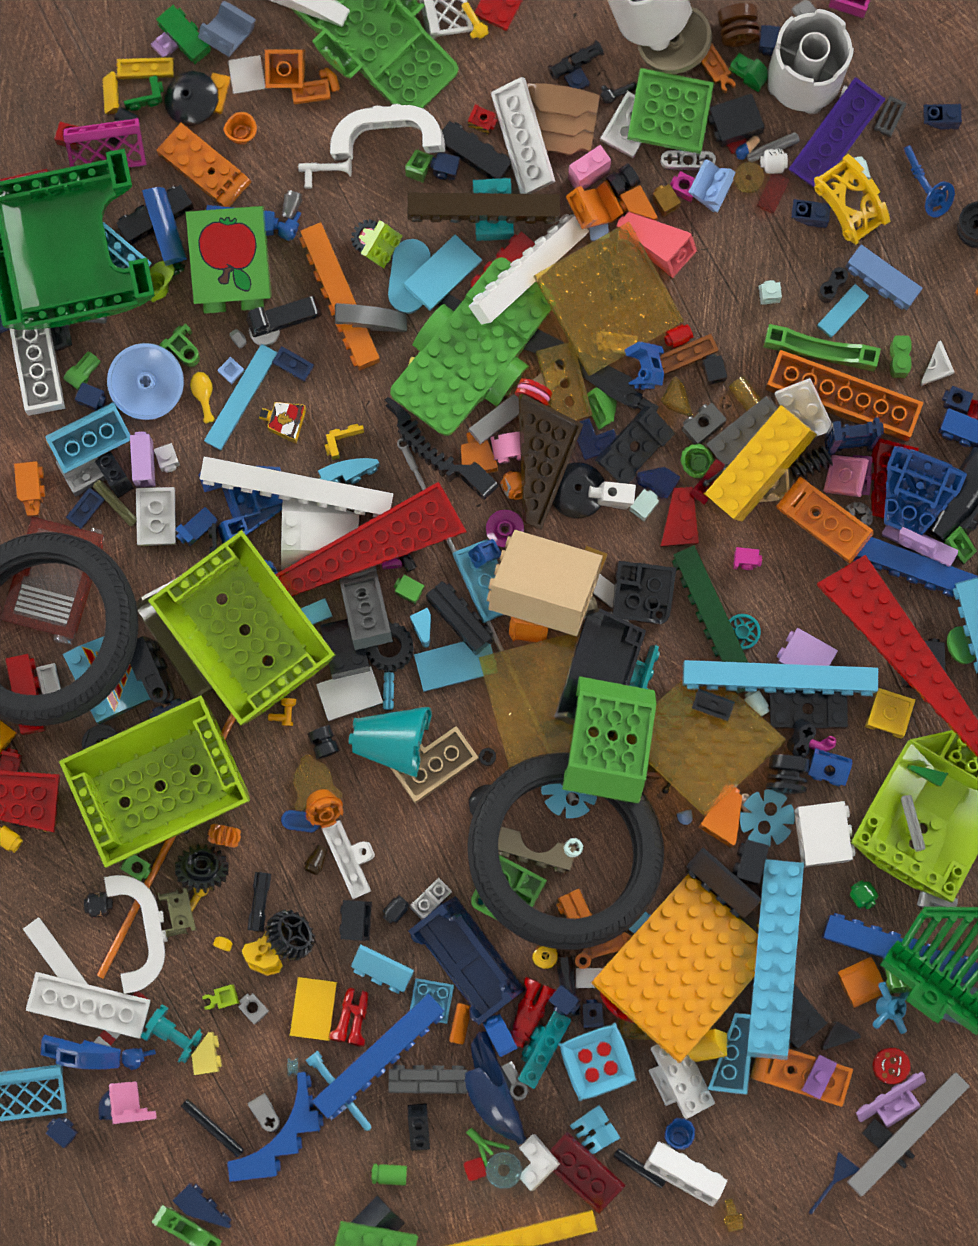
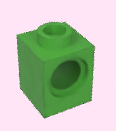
M406 575L402 579L398 578L394 585L396 595L415 605L425 589L423 584Z
M133 855L123 861L120 869L141 881L142 878L146 879L151 872L149 868L151 864ZM135 862H140L142 865V869L138 873H134L131 869L132 864Z

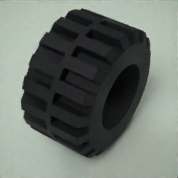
M389 622L391 636L398 639L401 644L400 652L396 656L388 658L379 653L378 645L367 647L365 650L370 663L378 670L396 672L398 669H403L406 664L408 665L413 656L414 645L411 634L404 626H400L396 622L394 624Z

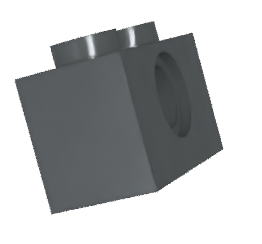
M710 403L708 406L704 404L698 409V414L694 418L690 416L683 422L682 431L693 444H701L726 423L727 419L713 403ZM706 420L708 426L700 427L698 421Z

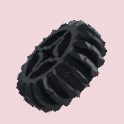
M284 909L275 913L268 920L265 927V936L269 938L266 943L271 944L270 949L276 951L275 955L280 954L281 959L287 958L288 962L305 958L312 951L315 944L313 940L315 935L311 933L314 928L309 927L310 922L304 920L305 916L300 917L299 912H293L292 909L288 911Z

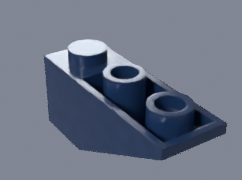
M189 1183L172 1200L188 1216L226 1228L232 1226L230 1223L232 1219L225 1212L221 1214L216 1209L218 1205L211 1198L207 1200L202 1194L204 1190L197 1183L195 1185Z

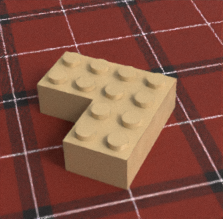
M456 726L424 748L421 744L419 750L421 762L417 777L410 776L393 768L390 769L416 804L478 761L479 758Z

